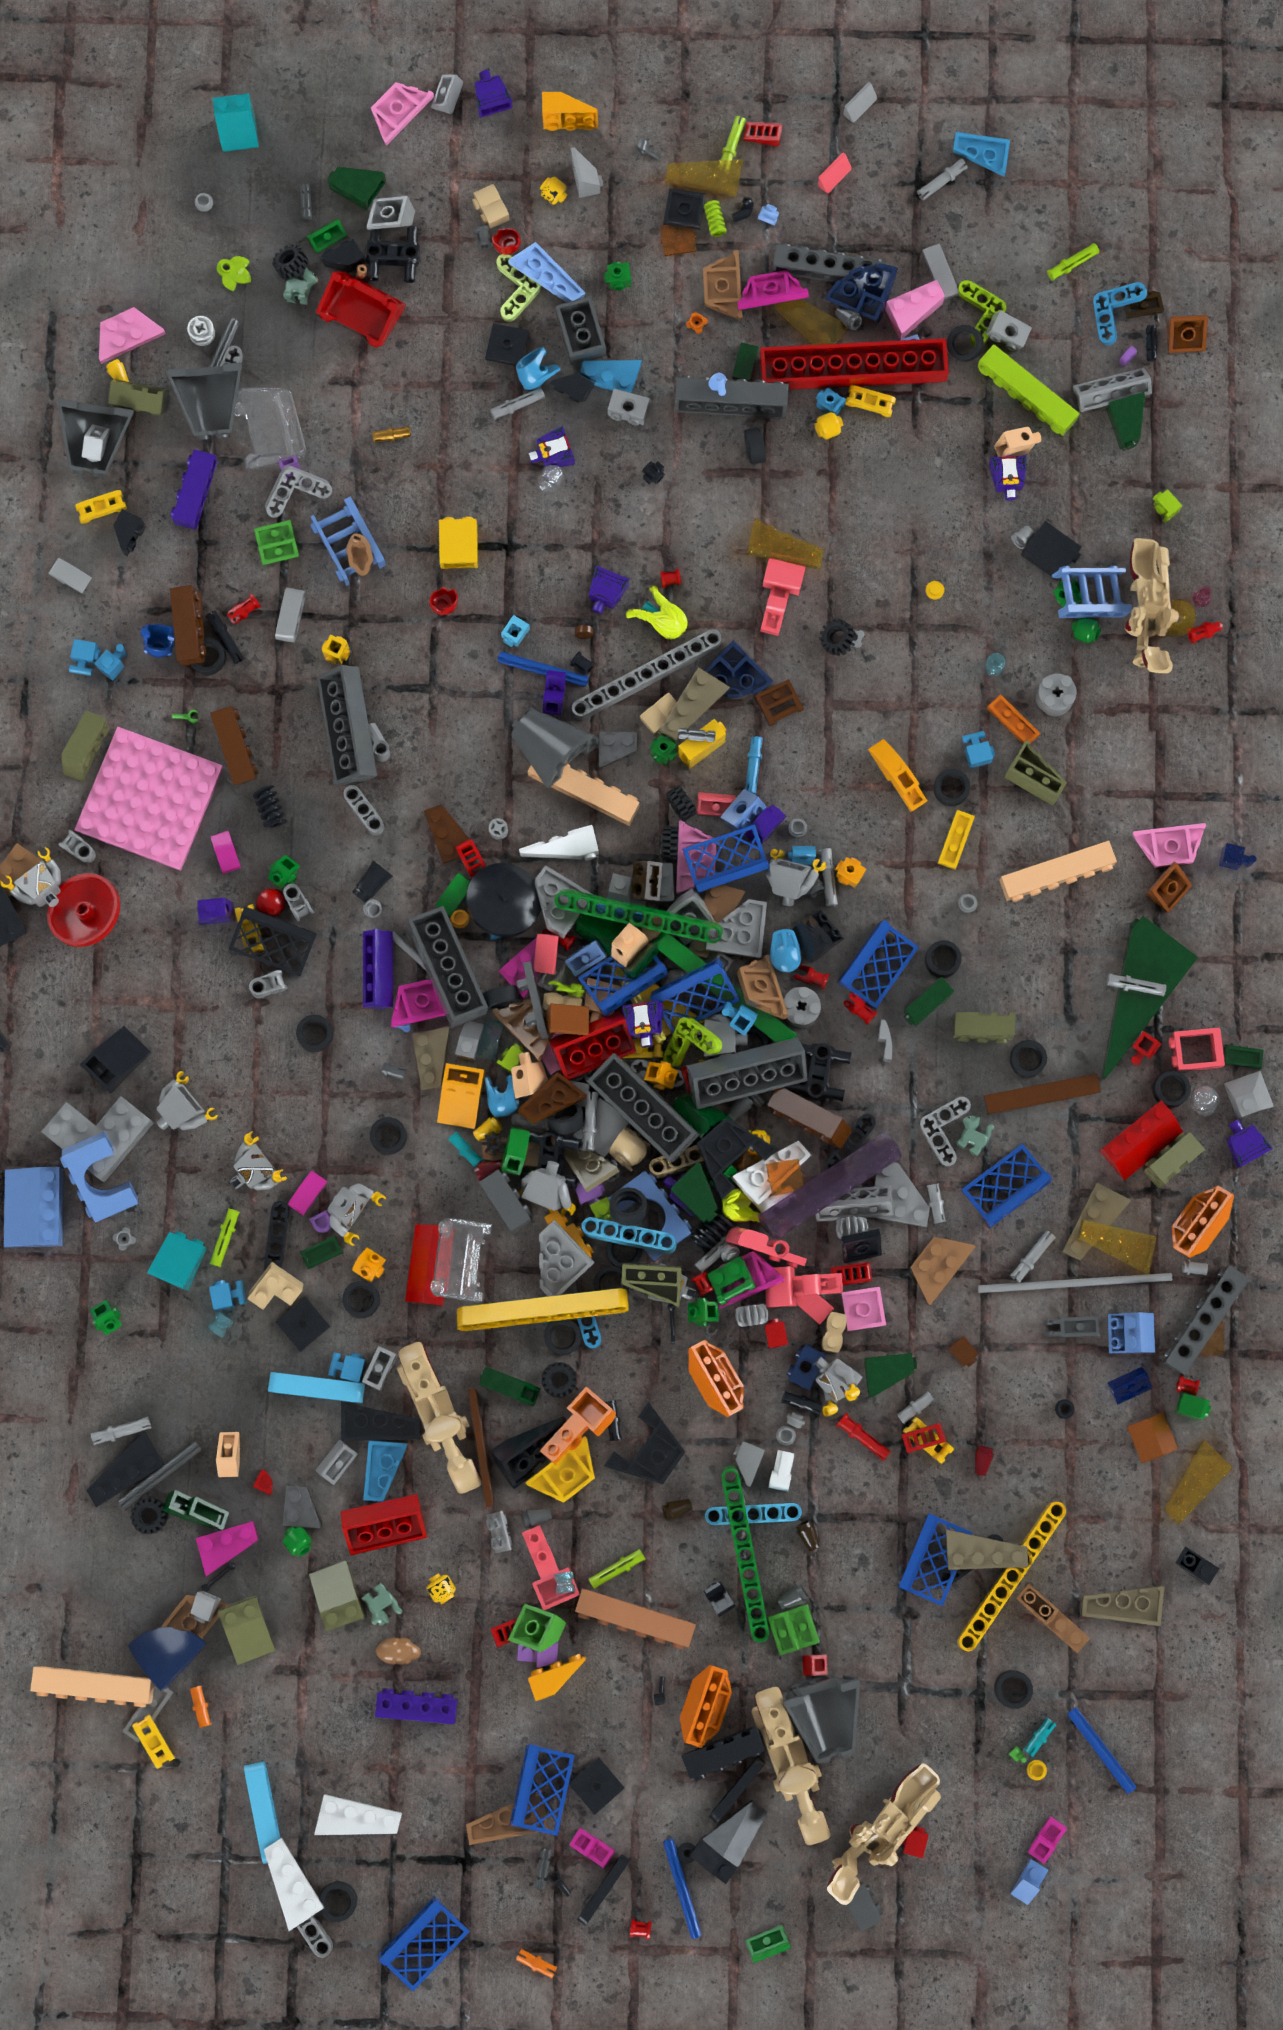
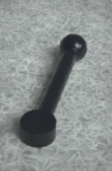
M670 1303L667 1308L670 1311L671 1344H675L673 1311L675 1305Z
M229 1563L228 1567L212 1581L202 1585V1591H209L215 1582L230 1570H234L236 1567L235 1563Z

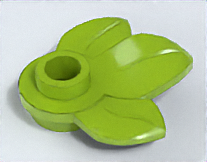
M235 256L230 260L222 259L217 263L216 270L222 277V284L225 288L234 291L237 283L247 284L251 282V276L247 269H245L249 265L248 259ZM227 265L229 270H224L223 266Z
M558 981L548 982V985L554 984L558 986L556 991L568 992L569 996L583 997V993H586L581 984L571 983V985H566Z

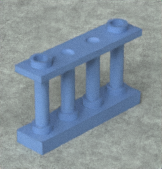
M351 496L344 499L345 506L343 510L317 522L314 515L310 516L312 520L310 526L314 534H319L338 569L335 572L340 582L344 581L346 586L349 585L347 576L356 571L352 567L343 570L338 561L348 556L346 548L334 554L330 544L354 532H360L371 545L373 565L377 564L379 569L386 566L385 559ZM346 516L352 517L354 522H352L351 526L327 538L325 537L322 528Z
M1110 566L1108 568L1060 567L1057 572L1052 574V578H1062L1066 599L1065 607L1058 610L1059 618L1124 617L1131 613L1133 609L1132 604H1124L1122 602L1118 583V576L1125 573L1126 568H1118V566ZM1070 578H1078L1082 604H1076L1073 600ZM1086 578H1094L1098 604H1092L1089 600ZM1102 578H1110L1114 604H1108L1105 600Z

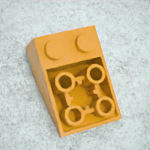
M542 92L543 129L549 131L557 129L569 131L575 129H598V109L562 92Z
M446 1063L437 1123L475 1129L485 1078V1071L483 1069Z
M580 1654L569 1657V1661L562 1664L560 1660L550 1664V1668L547 1670H543V1667L531 1671L528 1681L535 1701L555 1695L583 1664L586 1656L581 1657Z

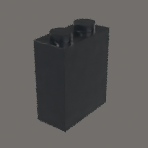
M1045 521L1024 548L1021 556L1052 577V574L1057 572L1060 567L1069 566L1072 562L1076 563L1082 555L1079 553L1082 546Z

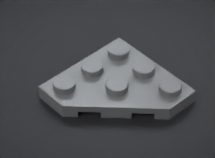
M545 865L535 879L536 890L547 929L564 939L581 913L558 908L554 902L555 896L562 889H570L587 894L592 893ZM560 895L561 902H569L566 895ZM584 899L578 900L581 907H587V902Z
M751 899L745 901L718 922L723 928V935L717 943L705 942L704 950L760 959L767 902ZM709 930V934L712 937L719 936L717 930Z
M878 1160L874 1187L892 1186L894 1215L871 1218L927 1227L930 1207L899 1163ZM879 1193L877 1196L884 1197L887 1196V1193Z
M555 1220L539 1234L540 1288L548 1297L558 1296L595 1262Z

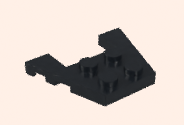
M727 1118L697 1143V1147L721 1200L736 1188L722 1172L747 1149L752 1147L764 1162L778 1150L774 1145L765 1142L762 1138L753 1135Z
M647 1403L638 1418L654 1428L652 1434L631 1463L614 1451L604 1466L664 1484L685 1451L651 1404Z

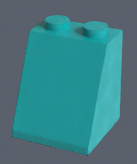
M249 93L212 98L222 151L227 152L259 147L255 113Z
M175 1231V1234L169 1232L147 1274L189 1291L208 1248L204 1247V1242L193 1238V1241L185 1239L186 1234Z

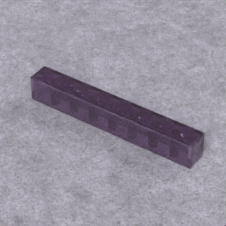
M886 1132L882 1133L758 1215L763 1229L776 1241L901 1158L902 1155L897 1143Z

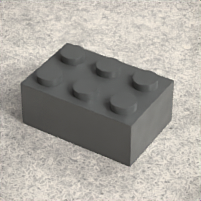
M591 296L555 306L556 317L571 365L606 356V345Z
M497 1170L479 1182L512 1235L532 1222L530 1219L533 1216L526 1204L522 1206L519 1202L522 1200L521 1196L515 1188H510L511 1181L505 1172L501 1174Z

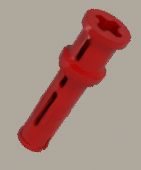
M847 1412L836 1423L835 1426L837 1428H842L849 1434L848 1437L855 1438L882 1461L891 1452L862 1429L860 1423L852 1420Z

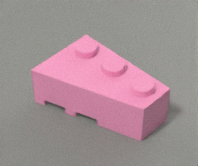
M937 280L886 302L885 311L899 340L904 339L907 334L917 328L924 319H927L943 304L945 295Z

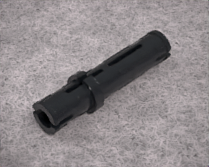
M212 611V615L208 613L205 617L214 629L213 633L219 637L233 663L238 664V660L239 662L243 661L245 658L227 631L228 627L226 624L222 623L216 611Z

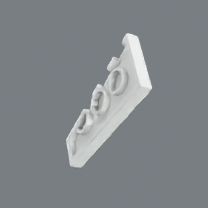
M281 1838L265 1848L264 1852L287 1927L290 1931L322 1910L324 1906Z

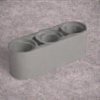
M286 587L275 633L276 640L295 643L305 602V591Z
M354 785L346 787L343 792L344 798L368 832L374 836L382 834L384 831L383 821L360 789ZM351 792L358 794L355 799H349L348 795ZM362 807L369 808L366 814L359 813ZM373 822L380 823L377 829L370 828Z
M315 1915L296 1926L317 1957L324 1958L328 1956L332 1951L333 1942ZM314 1925L317 1933L314 1935L309 1934L307 1926ZM325 1942L328 1945V1950L326 1952L320 1951L318 1943Z

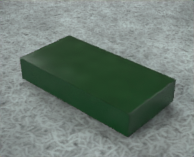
M741 342L732 379H745L747 382H750L759 346Z
M1225 1044L1223 1053L1225 1065L1262 1069L1264 1050Z
M334 1235L300 1251V1254L309 1270L343 1254L337 1237Z

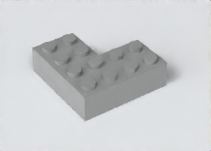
M120 1096L97 1125L66 1102L41 1132L60 1148L65 1149L106 1131L113 1146L114 1154L94 1162L87 1168L98 1179L105 1182L154 1122Z

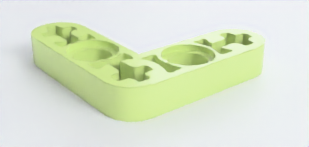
M501 254L497 258L498 270L519 286L502 305L500 310L502 319L506 322H512L539 294L541 285L525 274L520 279L515 278L514 273L518 270L508 264L512 268L510 271V268L507 265L502 266L501 262L508 260L509 263L512 256ZM528 282H530L531 284L536 283V288L532 287L530 289V285ZM523 295L526 297L524 303H518L516 297ZM512 309V315H506L505 310L510 311Z

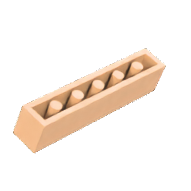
M569 764L564 767L561 778L551 786V788L630 826L640 807V802L633 795L628 794L626 796L620 793L621 790L617 787H608L604 785L602 780L596 777L592 779L587 776L586 772L570 768ZM531 765L528 770V776L543 783Z
M1106 841L1001 876L999 881L1006 900L1017 902L1024 899L1023 896L1025 895L1035 896L1040 894L1043 889L1053 890L1058 888L1061 883L1071 884L1082 876L1089 878L1094 876L1096 871L1102 870V872L1112 870L1117 860L1110 842Z
M35 1666L33 1667L30 1691L36 1692L37 1696H48V1693L56 1694V1698L67 1699L68 1695L75 1696V1700L87 1701L88 1697L95 1698V1702L100 1703L114 1700V1704L118 1705L134 1702V1706L146 1707V1704L152 1703L154 1683L146 1677Z

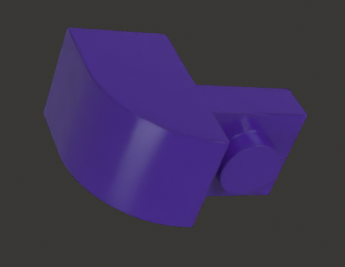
M547 670L542 713L561 716L566 672Z
M773 804L769 808L766 807L751 824H755L761 845L787 817ZM752 829L745 833V836L751 841L754 838Z

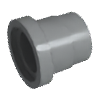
M1024 526L1018 532H1015L1011 539L1018 548L1024 549L1035 533L1029 526Z

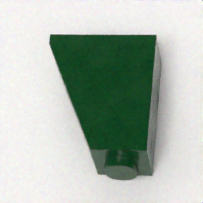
M337 167L328 177L330 190L366 211L386 183L385 173L346 167Z
M1144 392L1111 401L1106 407L1120 449L1126 448L1128 450L1136 447L1141 438L1145 402Z
M581 914L576 920L575 932L589 943L597 939L607 954L606 958L611 956L612 942L628 924Z
M941 977L905 1009L904 1018L910 1025L914 1024L917 1027L950 999L954 990Z
M690 1094L679 1095L673 1102L672 1108L700 1134L699 1137L701 1139L725 1118L733 1120L712 1106L697 1109Z
M697 1162L670 1191L704 1224L706 1221L710 1223L717 1216L715 1213L717 1205L701 1164Z
M912 1353L864 1358L868 1398L876 1396L913 1374L914 1369H917L916 1357H912Z
M485 1367L481 1373L478 1384L533 1407L541 1388L489 1367Z

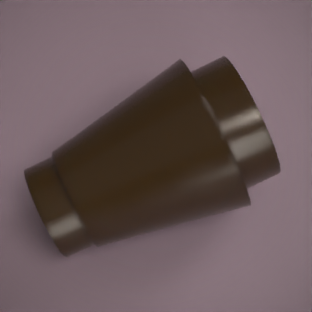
M689 1498L666 1502V1505L662 1506L663 1514L667 1521H674L693 1509Z
M810 1520L796 1526V1533L809 1551L820 1547L815 1526Z

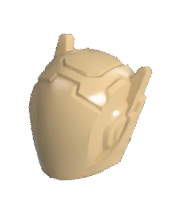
M625 1127L615 1139L609 1153L620 1165L632 1172L631 1166L637 1165L644 1159L647 1153V1146H650V1144L638 1133Z

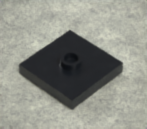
M669 188L663 225L700 230L706 193Z
M493 323L485 360L516 366L524 357L529 330Z
M879 1229L841 1237L844 1263L882 1255Z
M306 1297L276 1321V1324L300 1352L331 1327Z
M600 1757L569 1783L571 1788L594 1815L625 1789Z

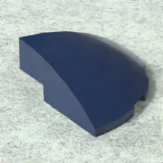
M887 264L857 267L849 271L848 275L838 280L832 286L825 300L879 323L885 310L886 302L889 299L898 268Z
M734 639L704 669L705 672L730 687L722 695L726 698H741L745 695L755 694L773 682L771 677Z
M160 1627L141 1634L128 1647L144 1673L162 1691L168 1688L175 1678L188 1667L207 1643L188 1630L182 1631L174 1629V1627Z

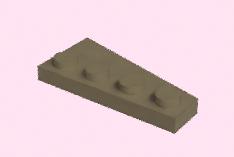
M698 667L659 731L676 740L679 728L688 729L730 687Z
M1096 1183L1062 1252L1080 1261L1131 1200Z
M946 1530L948 1570L1028 1567L1026 1546Z
M1165 1586L1085 1595L1082 1597L1081 1616L1161 1626Z

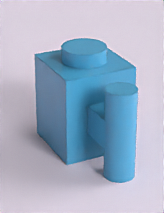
M74 639L70 657L78 665H70L69 672L92 676L93 669L86 667L87 665L96 666L94 663L101 656V650L97 643Z
M118 644L113 654L106 649L94 664L99 671L113 681L125 667L121 659L127 656V652L122 644Z
M984 731L962 736L963 744L971 742V745L966 746L964 750L969 769L990 764L993 757H995L994 748L989 746L988 741L979 742L980 739L986 738Z
M792 846V851H788V861L811 866V869H814L813 861L816 858L815 846Z
M727 1002L722 1010L724 1016L732 1018L729 1026L744 1036L758 1015L743 1004L736 1010L730 1002Z
M225 1280L214 1282V1286L209 1287L213 1310L218 1311L235 1307L234 1298L239 1299L240 1305L247 1304L243 1280L235 1282V1290H232L231 1284L225 1283Z
M334 1352L328 1375L335 1377L338 1369L342 1370L341 1379L361 1383L367 1361L362 1359L363 1355L351 1353V1356H345L343 1363L339 1362L341 1354Z

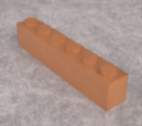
M584 1588L581 1590L575 1612L579 1613L578 1617L587 1620L590 1617L597 1618V1623L606 1626L609 1623L616 1624V1629L625 1632L628 1629L635 1630V1635L644 1638L647 1635L654 1636V1641L665 1644V1641L673 1642V1647L684 1650V1647L689 1648L696 1626L695 1623Z

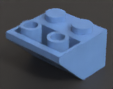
M1154 1313L1108 1314L1109 1353H1155Z

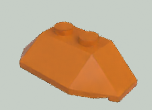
M1215 1186L1213 1189L1194 1195L1171 1226L1173 1248L1188 1258L1206 1251L1229 1220L1234 1195L1220 1186Z
M706 1340L690 1347L689 1373L707 1405L726 1417L743 1409L744 1386L725 1352L709 1344Z
M709 1665L692 1680L680 1715L683 1741L685 1743L702 1748L707 1741L719 1732L732 1694L727 1670Z

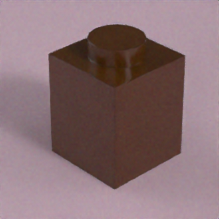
M964 1336L947 1349L961 1367L965 1365L970 1367L977 1361L976 1356L979 1354Z

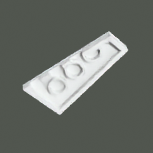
M797 1141L771 1155L765 1162L762 1160L730 1178L752 1203L758 1206L805 1162L811 1154Z
M324 1794L314 1835L397 1834L402 1813Z

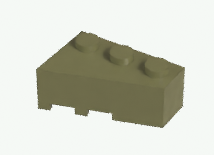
M114 379L111 381L108 403L114 404L113 407L124 409L128 407L137 412L146 411L150 412V414L161 415L167 411L170 389Z
M89 711L84 712L61 754L64 775L85 782L103 737H106L108 733L107 718Z
M1027 739L1004 777L1054 806L1067 784L1055 769L1042 759V755L1030 746Z
M955 1012L953 1018V1038H957V1041L961 1042L977 1039L979 1043L996 1040L998 1044H1007V1041H1011L1015 1036L1016 1012H1010V1015H998V1012H992L991 1014Z
M1191 1132L1186 1135L1181 1133L1174 1139L1176 1143L1172 1147L1167 1145L1160 1151L1161 1156L1158 1159L1153 1157L1145 1164L1147 1168L1143 1171L1157 1188L1165 1185L1173 1176L1178 1174L1205 1150Z
M623 1263L621 1284L679 1307L682 1266Z

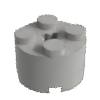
M1052 674L1045 677L1036 694L1038 707L1049 716L1064 715L1072 707L1077 694L1072 678L1063 674Z
M797 987L785 995L783 1000L788 1016L784 1020L787 1024L797 1028H807L817 1020L821 1010V1003L818 995L813 990L807 987ZM798 1004L805 1006L804 1011L801 1009L797 1010Z

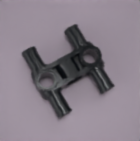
M415 226L407 227L406 242L381 241L382 228L371 229L370 240L365 248L366 263L368 264L367 280L373 282L379 280L380 265L405 266L404 282L414 283L416 267H418L420 261V246L417 243L419 228ZM373 251H378V252H379V253L376 254V255H371V254H370V253L373 252ZM411 252L415 253L412 257L407 256Z
M825 1043L802 1044L805 1056H810L809 1058H811L808 1081L787 1086L786 1089L790 1092L801 1093L804 1097L812 1100H826L828 1098L843 1102L845 1090L828 1087L827 1079L830 1063L837 1061L850 1064L852 1052L835 1050V1047ZM820 1048L825 1049L827 1056L819 1057L817 1050ZM818 1086L821 1093L814 1095L811 1093L810 1088Z
M546 1130L542 1133L530 1131L529 1142L540 1144L538 1169H546L548 1161H554L559 1164L557 1174L564 1176L562 1175L564 1149L580 1151L582 1139L566 1137L565 1134L560 1135ZM552 1136L555 1138V1145L551 1142ZM522 1168L520 1179L522 1180L531 1171L535 1170ZM564 1176L567 1187L576 1189L578 1178Z

